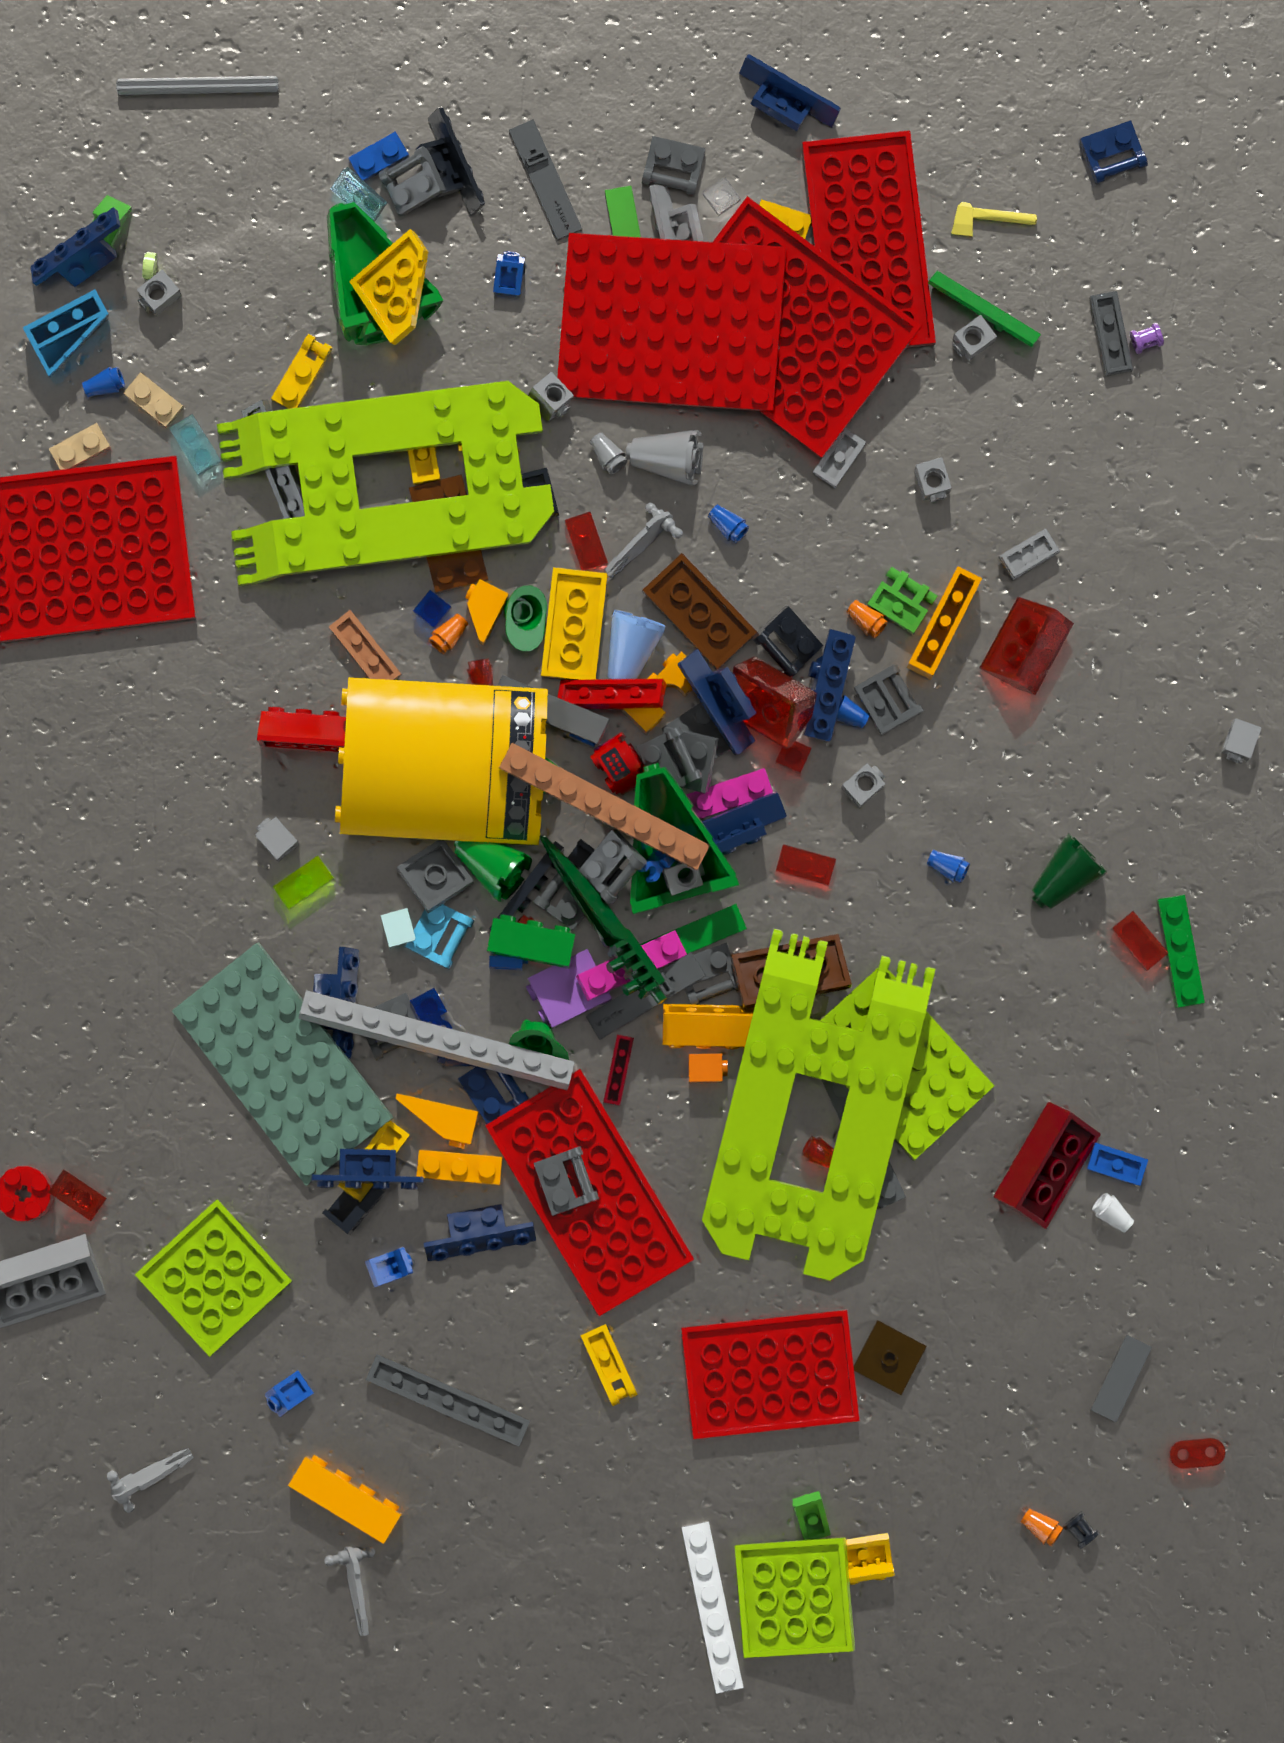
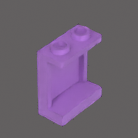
M588 949L571 957L569 969L551 966L528 978L530 984L526 986V989L532 1001L538 999L542 1007L538 1013L543 1023L550 1024L552 1029L612 1000L610 993L607 992L587 1001L576 978L578 974L596 966Z

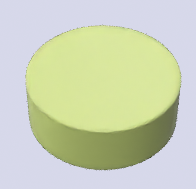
M147 252L144 256L142 277L149 280L156 275L157 253Z

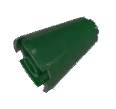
M1068 833L1031 889L1034 893L1032 899L1042 909L1046 906L1052 909L1103 877L1107 870L1102 864H1097L1093 854Z

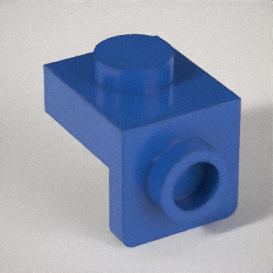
M404 1247L365 1261L374 1288L413 1273L412 1259Z

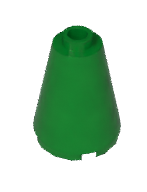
M455 841L454 843L456 847L455 854L498 902H501V898L507 900L516 892L524 881V878L521 877L524 869L529 871L531 868L532 858L528 854L501 843Z

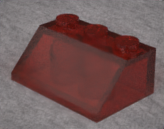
M1017 597L980 669L1016 689L1036 695L1074 623L1054 608Z
M755 656L735 665L732 673L736 676L739 686L751 700L752 706L756 711V714L750 719L744 720L746 726L786 750L791 748L813 716L817 693Z

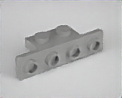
M661 185L650 186V201L655 211L656 229L660 239L704 242L696 204H688L673 210L669 188Z

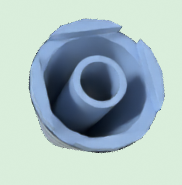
M614 610L611 622L607 677L610 679H637L665 632L666 626L645 617H638L632 613Z

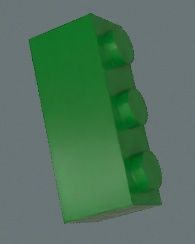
M500 915L499 919L493 918L487 953L569 969L575 934L570 933L571 928L555 925L553 930L543 928L544 923L527 920V924L516 922V917Z

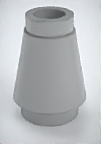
M603 433L595 435L590 440V444L604 471L614 474L626 465V454Z

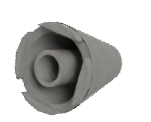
M699 430L634 438L632 444L628 443L626 459L630 460L631 465L688 485H696L698 480H693L695 474H700L703 460V443H698L697 436H702V433Z

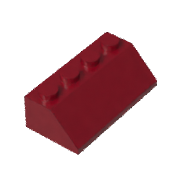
M1048 1101L993 1197L1013 1211L1047 1229L1101 1133L1072 1112Z

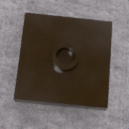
M877 1320L854 1364V1371L902 1395L927 1346Z

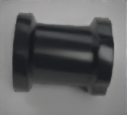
M1082 1511L1063 1525V1528L1069 1530L1079 1542L1077 1546L1080 1549L1088 1545L1100 1534L1098 1530H1093L1084 1519L1085 1514ZM1077 1525L1080 1526V1528L1084 1531L1085 1535H1083V1533L1079 1530Z

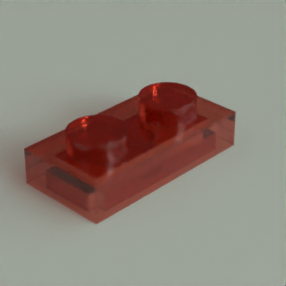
M591 512L564 520L580 569L582 571H589L607 565L608 561Z
M783 844L775 872L829 886L836 859Z
M1134 911L1111 929L1146 971L1168 954L1167 950Z
M64 1169L48 1191L49 1194L90 1221H92L107 1199Z

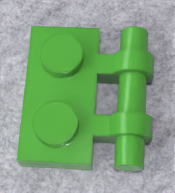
M891 567L886 576L894 580V584L891 587L882 581L867 606L883 614L884 617L913 635L928 612L927 609L919 604L923 599L933 604L938 595L929 590L930 587L924 583L920 585L909 578V574L902 570L900 572ZM902 586L916 594L913 600L899 592Z

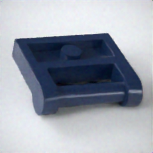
M1131 120L1087 135L1079 140L1096 184L1105 181V178L1126 170L1135 167L1140 169L1148 166L1146 155L1141 148ZM1132 151L1134 157L1103 168L1098 163Z
M476 1066L459 1077L458 1080L486 1124L529 1099L526 1092L521 1091L512 1075L496 1071L513 1097L512 1100L506 1103L486 1071L488 1069Z

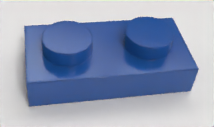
M395 131L350 156L348 159L360 181L364 183L378 175L383 169L391 168L409 158V154Z
M1094 1143L1086 1169L1140 1186L1148 1159Z

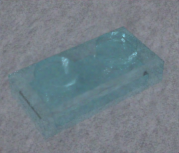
M349 167L341 171L330 188L346 204L355 202L374 222L388 203Z
M193 414L169 428L198 476L221 463L219 456Z

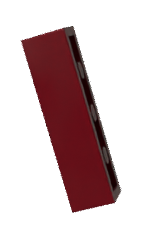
M617 1034L603 1103L620 1106L634 1041L632 1037Z

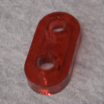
M1214 1438L1181 1440L1175 1442L1170 1447L1169 1459L1174 1466L1182 1469L1210 1467L1220 1464L1225 1458L1226 1451L1222 1442ZM1210 1446L1215 1450V1454L1212 1457H1208L1205 1453L1206 1449ZM1181 1449L1187 1451V1457L1184 1460L1178 1457V1451Z

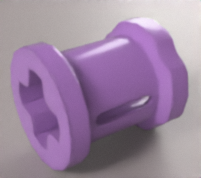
M1157 323L1152 324L1150 328L1138 332L1135 330L1130 331V339L1137 354L1142 353L1144 349L1156 345L1158 347L1164 345L1163 335Z

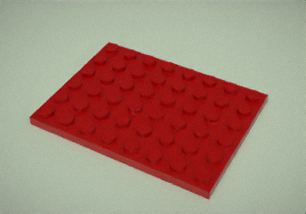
M747 196L713 242L787 248L774 412H760L823 458L922 326Z
M569 233L557 378L574 395L573 398L774 412L787 248L780 246Z
M177 456L0 477V643L196 619Z

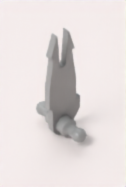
M653 503L646 505V512L652 514L653 518L606 567L605 571L610 578L624 569V566L642 553L656 540L655 538L663 530L671 532L672 536L676 539L682 537L683 531L675 526L673 516L669 512H664L662 509L658 510Z
M188 1448L173 1453L172 1456L149 1465L133 1475L130 1473L120 1480L115 1471H110L107 1474V1479L111 1482V1496L118 1503L123 1504L124 1510L130 1513L134 1510V1504L130 1501L132 1494L157 1483L179 1467L182 1468L194 1457Z
M349 1546L345 1547L344 1551H339L337 1555L326 1556L324 1562L327 1566L337 1563L346 1565L356 1623L360 1636L369 1635L368 1620L366 1618L359 1562L362 1558L373 1557L375 1550L372 1547L361 1550Z

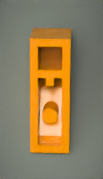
M396 1094L395 1099L443 1139L449 1140V1146L464 1149L465 1144H472L479 1114L477 1111Z

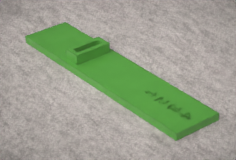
M632 186L605 190L613 236L641 237Z

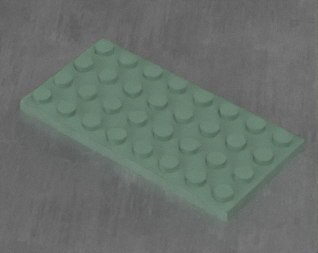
M258 942L174 1008L172 1012L307 1186L311 1183L312 1175H322L340 1160V1149H355L394 1117L342 1049L335 1043L325 1027L317 1023L298 1019L303 1003L302 997Z

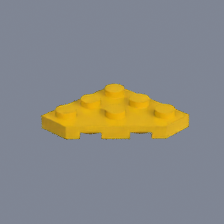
M411 229L349 281L389 342L394 345L398 344L416 328L429 253L415 231Z

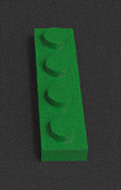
M1185 895L1158 899L1157 905L1176 1007L1181 1008L1204 1004L1205 999Z

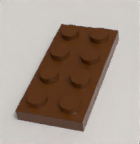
M462 474L409 487L412 502L467 495ZM481 550L426 557L436 594L470 586L472 583L477 584L479 579L485 582L489 581Z
M683 553L642 590L649 600L700 651L716 670L720 669L757 633L749 622Z
M839 934L810 939L804 957L813 960L816 957L817 952L815 951L818 941L828 942L815 995L850 989L852 983ZM802 941L796 942L793 955L799 956ZM778 945L777 951L788 953L790 945ZM769 947L731 955V962L743 1009L755 1007Z

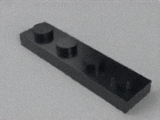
M555 841L553 843L561 852L564 851V847ZM547 852L500 915L514 917L518 911L523 913L532 902L528 897L534 889L540 891L549 879L545 876L551 867L556 869Z

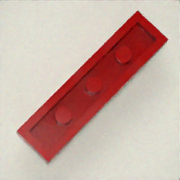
M664 679L561 680L557 698L584 709L662 708L666 682Z

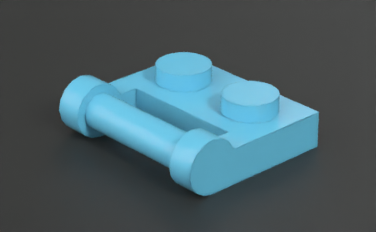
M444 904L430 913L424 910L414 929L415 941L408 942L405 947L444 968L450 969L453 964L451 960L468 927H472L475 920ZM451 919H453L458 924L442 955H438L435 953V950Z

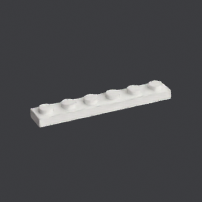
M709 1521L681 1527L716 1694L744 1688Z

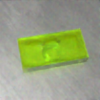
M317 855L274 885L273 888L288 910H290L329 883L334 877Z

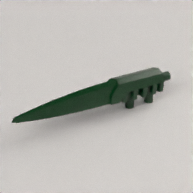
M541 835V842L566 887L600 936L599 939L604 947L609 948L607 953L609 957L614 956L616 958L606 964L607 970L613 973L623 968L626 972L623 975L625 980L631 979V982L622 986L623 993L628 996L638 990L640 992L638 994L640 1000L651 995L658 1005L664 1002L667 998L660 987L664 984L665 979L629 929L624 927L608 904L573 863L546 836Z

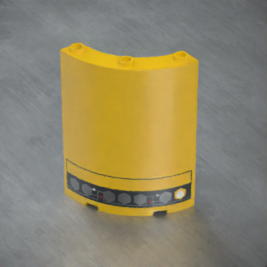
M348 677V689L342 688L341 705H347L345 747H339L338 764H344L341 806H336L335 823H340V834L539 845L543 791L499 769V766L511 743L545 759L548 689Z

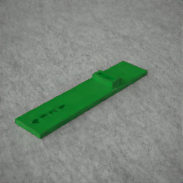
M938 270L928 281V284L995 324L993 328L999 332L1005 330L1031 347L1041 336L1034 329Z
M734 904L674 930L686 953L689 954L744 931L747 927L737 904ZM662 934V935H660V936H658V937H655V938L650 939V940H648V941H646V942H643V943H641L640 945L646 944V943H648V942H650V941H652V940H654V939H657V938H659V937H661V936H663V935H665V934Z

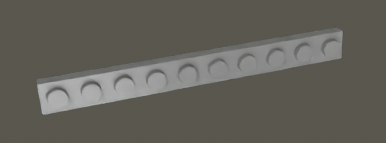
M307 990L298 1018L568 1090L574 1062Z

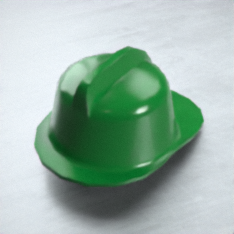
M532 585L517 588L504 606L506 636L509 642L521 651H531L537 648L543 640L547 601L539 588Z
M526 1019L522 1022L519 1031L510 1037V1045L569 1060L568 1052L555 1040L552 1029L543 1022H531Z

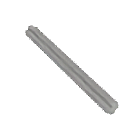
M276 76L118 79L116 88L119 95L277 92L279 83Z

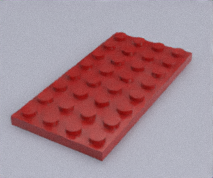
M910 130L802 142L814 246L922 326L906 348L935 345L936 339Z
M581 1069L572 1073L568 1090L550 1086L485 1125L598 1316L603 1315L694 1260ZM581 1146L583 1155H581L592 1188L594 1191H597L599 1199L552 1216L534 1163ZM571 1159L564 1161L563 1164L575 1198L583 1196Z

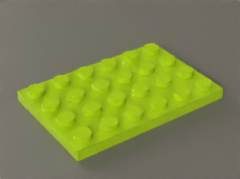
M878 968L820 1021L864 1031ZM889 970L886 971L885 978L896 979ZM927 1011L894 1138L895 1142L913 1161L994 1087V1084Z

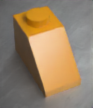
M479 579L477 585L471 584L465 598L468 599L467 606L479 643L485 646L504 609L506 601L509 599V594Z

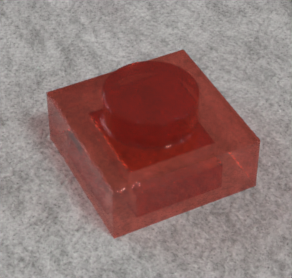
M786 737L775 763L801 774L812 748Z

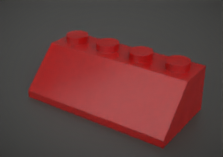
M268 707V711H261L257 741L260 747L339 752V747H345L346 717L339 716L340 712L323 711V715H314L312 710L296 709L295 713H286L285 708Z

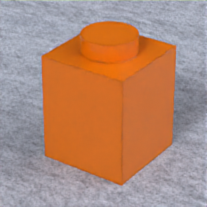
M722 1054L688 1055L689 1083H722V1077L728 1076V1060H722Z

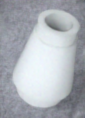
M1105 1193L1093 1205L1092 1210L1096 1212V1217L1121 1230L1123 1233L1134 1222L1114 1195L1110 1196Z

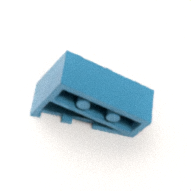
M94 289L23 327L49 378L107 319L109 314L97 291Z

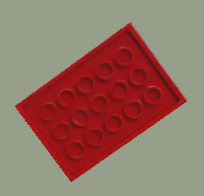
M847 1310L681 1328L693 1439L860 1421Z

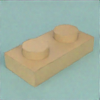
M141 372L124 391V395L166 429L184 408L183 405Z
M95 423L49 448L60 470L76 468L109 450L111 447L98 424Z

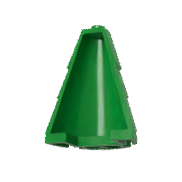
M355 202L336 204L329 209L327 214L329 257L331 262H333L334 290L337 295L339 325L341 326L342 333L348 342L354 340L356 345H371L388 341L349 281L393 243L387 238V234ZM425 276L417 322L422 317L424 320L430 318L443 302V298L437 288Z
M659 763L643 767L644 773L637 774L634 806L710 846L701 862L705 875L701 876L703 885L675 895H671L668 891L662 872L657 881L647 882L646 878L649 876L650 870L648 869L646 872H639L637 870L631 880L630 904L633 914L739 885L736 872L714 842L711 833L692 809L694 805L666 767L660 768ZM633 838V847L647 860L653 853V848ZM690 868L681 869L678 873V878L687 877L690 873Z

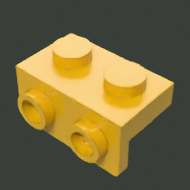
M888 1533L846 1540L850 1585L861 1581L884 1580L887 1577L895 1576Z

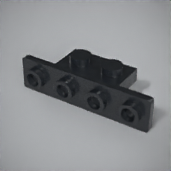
M439 107L428 117L437 140L420 144L416 150L422 146L427 148L446 191L436 197L460 191L469 214L473 215L485 205L484 196L481 189L478 188L473 177V170L462 152V145L455 136L449 116L446 115L443 107Z

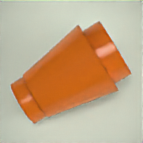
M855 600L846 611L864 634L874 639L882 633L888 624L883 614L860 603L858 600Z
M456 614L431 632L432 636L429 638V642L442 654L452 651L468 626V622L461 615Z
M1030 1508L1021 1520V1523L1043 1545L1047 1543L1051 1547L1064 1529L1058 1525L1059 1521L1033 1511Z

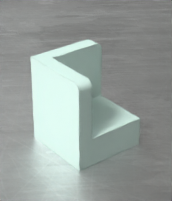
M407 908L381 915L390 949L415 941L416 938Z

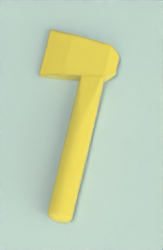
M961 202L957 206L951 234L973 236V219L1035 225L1037 223V215L973 208L970 203Z

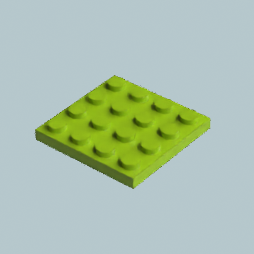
M218 1199L135 1274L209 1357L292 1282L288 1275Z
M846 1537L735 1545L744 1658L855 1651Z

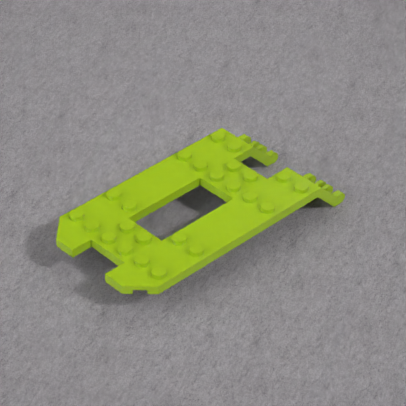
M509 381L260 412L232 422L217 424L219 435L238 432L239 435L237 440H226L219 443L220 450L240 448L237 451L222 453L221 460L232 461L242 458L243 465L236 468H224V479L242 478L269 468L298 464L305 513L303 517L272 520L247 529L231 531L234 542L253 539L252 547L236 548L234 550L235 557L255 554V557L236 560L235 566L237 568H246L256 565L257 569L255 574L239 575L237 577L238 586L256 585L286 575L530 544L554 513L550 484L523 488L516 436L543 433L539 403ZM461 443L468 495L364 509L359 508L353 457Z
M774 929L702 1221L722 1254L745 1260L750 1259L756 1234L807 1246L809 1251L803 1274L830 1281L864 1261L926 1015L935 968H925L923 986L921 987L912 984L913 978L916 975L917 964L911 963L905 983L901 981L906 961L900 960L898 962L896 979L893 980L885 978L891 959L890 957L881 956L864 1031L810 1018L828 942L818 941L815 951L817 952L816 957L813 960L804 957L808 949L809 937L803 936L799 956L793 954L798 934H791L788 953L780 952L777 950L779 943H781L783 932ZM796 1073L850 1086L823 1192L770 1179Z

